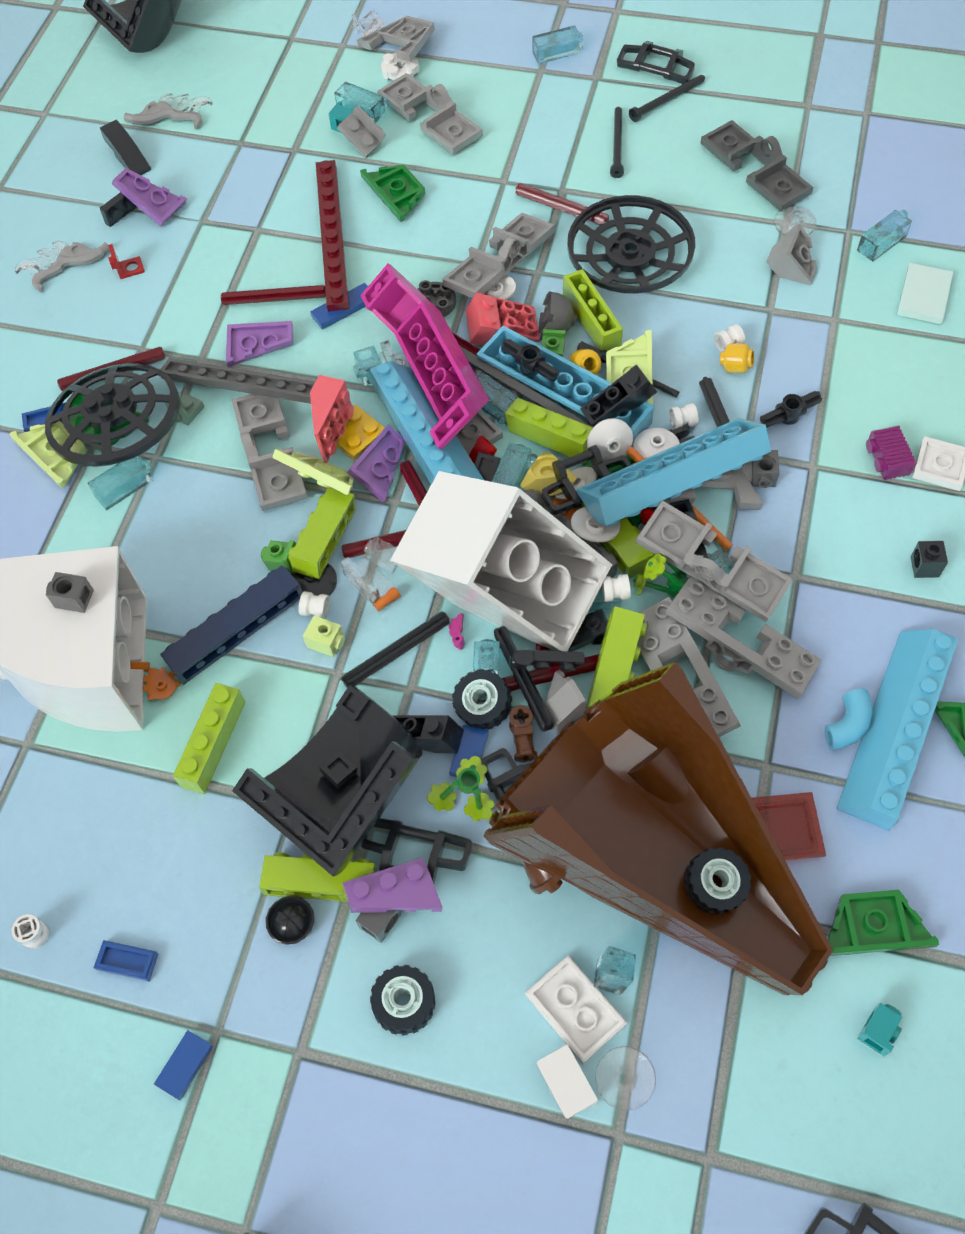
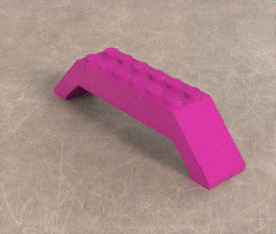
M387 263L360 296L366 308L372 311L395 334L439 420L429 432L437 447L442 450L489 401V398L440 310L391 264Z

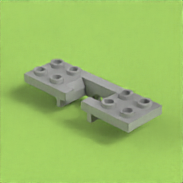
M405 73L377 91L379 99L408 121L417 117L415 108L424 102L437 111L420 123V130L452 155L483 136L482 129L456 110V103L451 100L446 88L442 84H438L435 87L432 85L425 87Z
M521 213L503 229L494 227L492 229L493 237L489 239V245L491 248L499 250L498 255L494 256L470 247L469 257L442 279L443 286L470 298H473L476 292L484 294L555 233V225Z
M249 394L231 399L262 511L307 499L302 476L298 474V470L272 458L274 453L259 457L254 436L276 430L278 440L290 437L278 398ZM293 447L282 450L289 455H292V452H294Z
M662 500L635 542L654 554L659 553L666 557L668 563L767 622L793 579L750 554L751 548L748 546L745 549L736 546L729 557V560L736 564L730 573L726 574L723 568H720L714 561L694 554L701 543L709 547L717 533L710 529L712 524L707 522L704 526Z
M691 576L665 612L708 641L705 647L712 651L715 661L720 668L726 671H743L747 675L754 670L797 699L803 694L821 662L820 658L767 624L762 627L757 635V638L763 641L757 652L724 632L723 629L729 620L737 625L745 610ZM723 655H727L730 658H732L733 662L727 660Z
M670 597L639 612L645 614L643 622L647 623L643 638L639 637L637 646L640 647V651L650 671L673 663L687 655L702 685L694 688L693 691L707 714L717 736L721 737L741 727L686 626L665 613L672 603Z

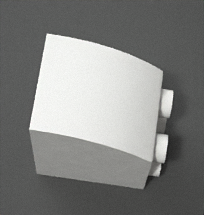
M441 471L437 473L390 560L461 609L498 627L504 626L509 632L555 651L565 652L571 646L612 566L609 561L520 488Z
M118 546L0 559V678L2 680H9L29 703L57 720L93 730L114 732L143 730L144 691L142 687L144 686L143 677L145 672L142 669H130V662H145L147 596ZM55 572L87 578L94 592L85 613L54 608L45 594L47 584L52 581Z

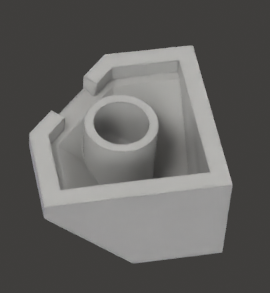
M800 224L795 225L772 247L766 263L778 277L809 285L813 281L817 265L816 260L811 259L809 250L813 247L811 238Z
M561 670L554 673L545 701V705L554 721L553 730L556 735L570 722L574 724L582 716H585L584 711L586 707V700L574 680L569 676L563 678L565 675Z

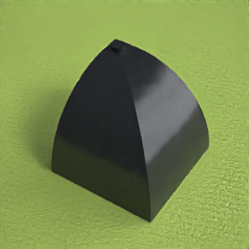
M85 0L83 7L128 51L145 53L157 48L165 40L171 30L182 0H125L109 5L105 0Z
M354 685L348 686L336 704L337 708L330 718L294 757L264 778L254 769L247 768L232 790L233 793L333 877L345 870L422 756V749L412 734L383 707ZM340 750L357 767L358 772L337 789L320 772L319 767Z

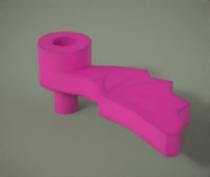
M463 613L458 614L456 618L452 619V623L448 626L453 644L459 650H462L465 645L464 638L461 635L463 632Z

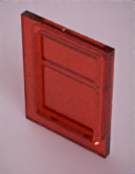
M812 792L752 798L785 860L826 856Z

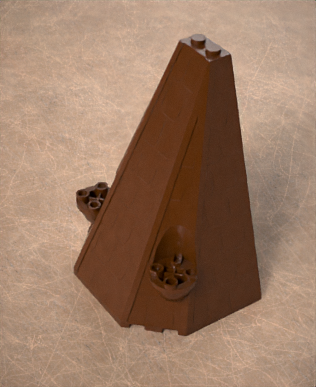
M673 662L619 683L612 689V693L603 701L598 700L584 711L587 718L582 716L574 724L572 722L567 724L496 803V807L500 812L495 811L492 813L489 821L492 828L485 831V839L494 847L523 861L525 872L530 880L529 887L535 894H541L546 890L552 894L560 888L563 883L562 880L589 896L782 995L803 996L812 987V981L818 972L827 965V959L833 952V949L781 851L778 849L759 810L756 808L742 779L737 773L720 738L717 736L685 673L677 662ZM722 847L725 850L734 851V854L739 855L744 864H747L748 872L751 874V890L748 892L747 895L749 896L742 902V905L727 913L716 915V913L709 914L703 909H698L697 905L690 901L688 893L685 892V882L683 880L686 874L685 869L690 865V861L709 848L716 849ZM713 874L712 880L714 884L722 887L720 877Z

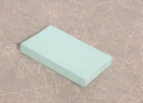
M909 263L897 315L941 324L944 318L953 271Z

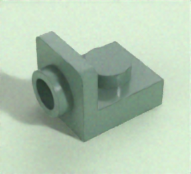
M184 393L180 398L179 413L175 422H182L189 426L204 408L203 402Z

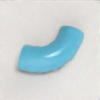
M863 688L847 692L842 697L845 706L844 717L838 722L825 725V737L830 750L835 751L852 745L868 731L873 716L868 690Z

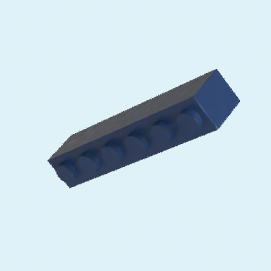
M281 565L279 568L270 571L257 584L251 585L238 598L229 601L220 611L211 614L198 627L189 630L176 643L167 646L160 655L180 682L185 685L300 600L303 593L301 586L285 567Z

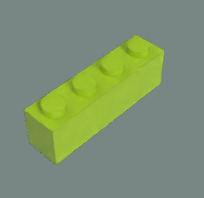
M581 269L563 276V295L570 299L573 311L597 348L602 351H609L615 347L622 346L623 328L584 270Z
M517 398L505 412L508 430L513 434L569 457L588 450L587 439L593 427L520 398Z
M327 488L325 494L320 496L316 510L309 515L306 528L300 531L297 544L289 551L288 559L291 561L292 572L320 579L356 511L354 494L346 495L336 489Z
M582 503V505L578 507L577 510L586 507L585 504ZM628 517L619 520L620 530L618 535L609 541L600 543L606 552H610L618 562L617 567L622 574H627L630 579L640 574L643 569H646V564L648 560L653 558L654 553L635 542L640 531L635 525H631Z
M616 606L611 610L585 709H588L598 700L603 701L612 693V689L619 683L634 677L631 667L633 662H637L640 654V647H637L639 637L643 638L647 626V623L643 622L645 614Z
M219 683L214 684L173 774L174 779L181 788L201 794L206 793L246 703L239 689Z
M276 852L273 856H264L259 888L264 896H297L304 899L348 902L343 889V882L378 871L375 863H371L368 859L358 858L355 859V862L350 861L344 871L333 877L307 854H303L298 858L290 857L286 853Z

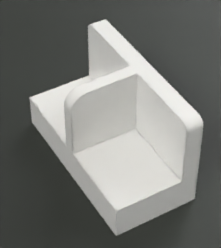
M568 1044L537 1062V1066L550 1089L551 1095L554 1096L566 1119L584 1109L588 1110L597 1105L598 1099Z

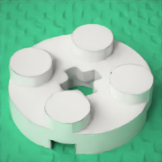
M387 53L383 56L381 63L382 75L386 80L389 78L393 81L405 73L414 78V75L419 73L418 59L414 57L409 62L397 58L396 53Z

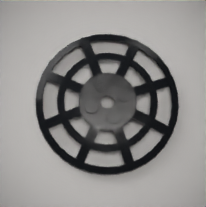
M623 195L603 199L583 210L570 227L567 250L569 258L577 271L583 269L578 262H589L592 268L604 277L600 280L584 270L594 285L613 292L638 294L668 286L687 271L695 252V235L688 220L671 205L651 197ZM620 207H642L653 211L648 220L638 217H622ZM611 209L613 220L603 223L595 230L584 224L594 215ZM661 213L673 220L683 233L671 238L670 234L663 227L656 224ZM625 224H635L644 227L642 230L626 229ZM616 226L617 232L613 233L609 238L601 235L604 231ZM579 230L589 236L586 245V255L574 254V240ZM651 230L657 232L664 241L655 243L654 239L649 235ZM687 240L688 255L685 264L672 263L675 256V244ZM595 241L605 246V254L593 255L592 249ZM668 248L666 261L655 259L656 251ZM633 249V250H635V251H633V252H628V251H626V250ZM607 261L613 268L607 273L596 262ZM650 265L660 268L655 273L646 277L642 271ZM667 270L678 271L661 282L651 285L648 282L658 278ZM621 271L633 272L636 279H626L617 276ZM612 281L618 282V283H624V284H638V283H639L640 286H637V287H634V286H620V285H614V284H610V283H611Z
M125 363L104 367L79 378L56 398L47 413L45 434L55 453L70 463L92 467L121 463L146 452L169 432L179 413V393L173 380L162 370L153 366ZM133 370V371H145L146 373H143V374H141V375H138V374H135V373L120 372V371ZM157 375L163 378L169 387L170 395L156 394L153 385L148 379ZM115 377L132 378V380L124 385L114 383ZM105 380L104 385L94 390L88 388L99 381ZM142 383L146 387L148 394L134 395L131 389ZM79 394L85 396L81 405L70 408ZM69 397L63 411L56 414L64 400ZM147 402L142 413L136 416L134 412L136 411L137 403ZM156 402L169 403L164 418L155 429L145 422L152 413ZM81 413L84 419L74 428L70 424L69 416ZM62 420L64 428L70 434L62 446L55 440L51 431L52 424ZM126 421L130 422L124 428L111 432V428L117 427ZM90 426L95 429H101V434L91 435L83 433V431ZM137 428L147 435L131 446L112 452L111 440L121 438ZM77 439L91 443L101 442L102 454H80L72 452L70 449Z

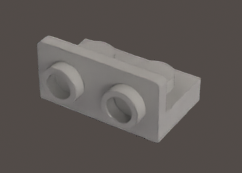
M358 105L337 127L365 158L381 144L386 136L382 128L376 125L367 112Z

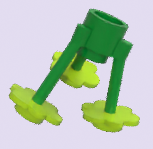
M658 553L648 560L646 569H643L641 574H637L633 579V588H636L635 595H640L645 586L674 597L689 578L686 577L687 574L668 563L666 557ZM665 563L676 573L670 574L665 570ZM658 575H663L668 578L667 586L669 588L648 582L646 579L655 580Z
M472 756L469 760H461V767L456 771L458 779L453 780L451 785L446 782L440 785H432L431 792L427 795L428 803L434 805V809L438 812L443 809L451 811L455 806L454 800L457 798L453 790L458 788L465 794H474V796L468 798V804L464 806V813L467 816H471L472 820L476 822L480 819L489 820L495 804L492 800H489V796L486 793H481V789L478 787V785L484 783L485 777L483 774L487 772V767L481 765L482 762L478 756Z

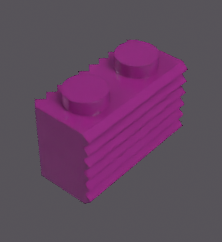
M900 426L871 431L866 441V449L869 454H873L875 470L881 472L884 480L909 476L913 471L916 460Z

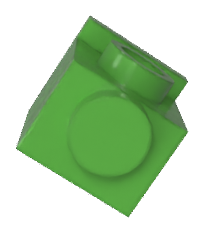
M543 329L541 346L564 357L565 330Z
M270 540L268 547H263L261 551V559L267 569L272 571L283 565L290 574H295V572H292L291 561H289L288 556L290 549L295 547L296 542L294 540L289 542Z

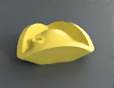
M543 452L530 467L520 486L525 490L534 489L542 493L543 488L557 482L552 462L558 459L549 452ZM566 469L567 477L573 484L577 478L569 469ZM558 489L557 491L549 494V496L561 493L562 490Z

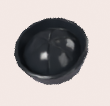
M283 897L275 901L269 908L265 918L266 929L270 937L276 942L285 945L296 944L305 939L311 932L314 924V911L310 904L301 897Z

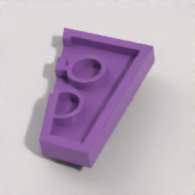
M127 168L112 181V185L160 227L187 200L186 197L181 195L178 197L170 193V190L163 186L160 188L150 183L149 179Z
M292 321L228 324L227 366L230 367L293 345Z
M387 425L347 471L350 476L382 502L387 498L388 489L393 480L394 471L405 443L404 438L391 426Z
M424 857L343 882V889L351 913L387 912V910H405V912L432 910V912H442L443 907Z

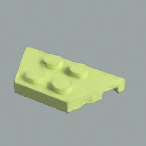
M647 330L644 332V335L635 340L630 339L624 342L622 346L615 347L606 352L608 382H615L637 364L653 385L652 330ZM653 396L646 402L653 405Z
M60 421L52 424L51 431L53 437L62 446L70 434ZM45 424L31 426L30 431L18 434L16 431L9 434L12 440L62 489L66 486L78 465L62 459L55 453L47 440ZM77 439L70 451L85 454L87 449Z
M275 449L272 458L298 470L300 476L312 477L317 480V484L323 487H332L346 495L350 494L354 478L347 471L329 462L324 463L323 459L317 456L292 452V455H289L280 449Z

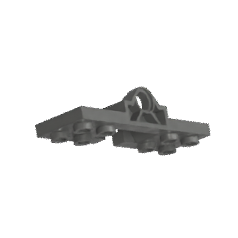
M731 120L701 137V144L733 172L742 167L743 161L740 158L748 153H751L765 165L763 168L747 175L746 183L780 212L812 194L814 187L786 165L787 157L782 154L780 144L774 136L764 139L759 135L753 138Z

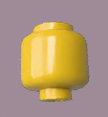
M746 343L728 344L725 351L720 353V365H724L725 371L728 373H746L754 365V350L750 349V346Z
M580 349L575 351L569 358V361L595 375L601 369V359L593 350Z

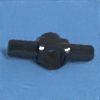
M511 339L503 341L501 349L515 358V363L520 366L523 374L528 376L540 374L549 381L555 382L560 374L559 370L545 362L546 358L541 355L540 349L536 345L528 344L522 347Z
M813 391L802 397L797 394H788L781 403L776 405L775 410L762 415L760 422L761 424H766V428L779 422L788 425L795 424L800 416L806 414L808 408L821 403V393Z

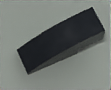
M117 119L100 127L104 141L114 151L115 157L125 168L139 175L151 171V167Z

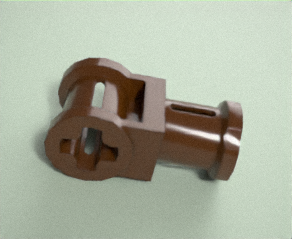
M519 705L511 710L509 717V728L513 733L516 747L514 760L529 762L538 757V753L534 751L533 713L528 707ZM518 719H522L524 723L520 724Z

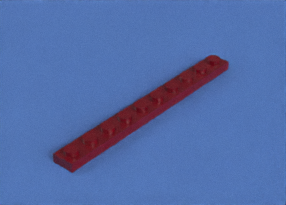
M324 160L315 163L326 304L329 312L349 309L337 167L335 160Z

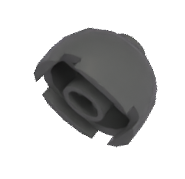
M549 291L543 302V305H545L544 312L540 313L539 333L543 335V329L565 330L566 333L570 326H574L576 321L573 305L565 295Z

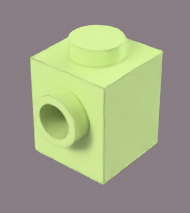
M313 616L303 634L307 648L334 657L337 650H340L345 642L341 625L317 616Z

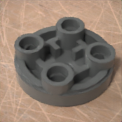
M424 280L419 283L418 290L440 310L443 317L454 310L456 305L454 290L444 287L442 282Z

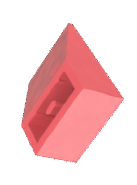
M476 292L465 310L469 339L472 344L484 346L502 326L533 342L540 341L535 308L533 306Z
M319 375L310 391L314 435L323 462L327 463L330 456L336 451V444L339 438L344 435L348 419L352 418L354 407L351 404L350 393L347 390L345 380Z

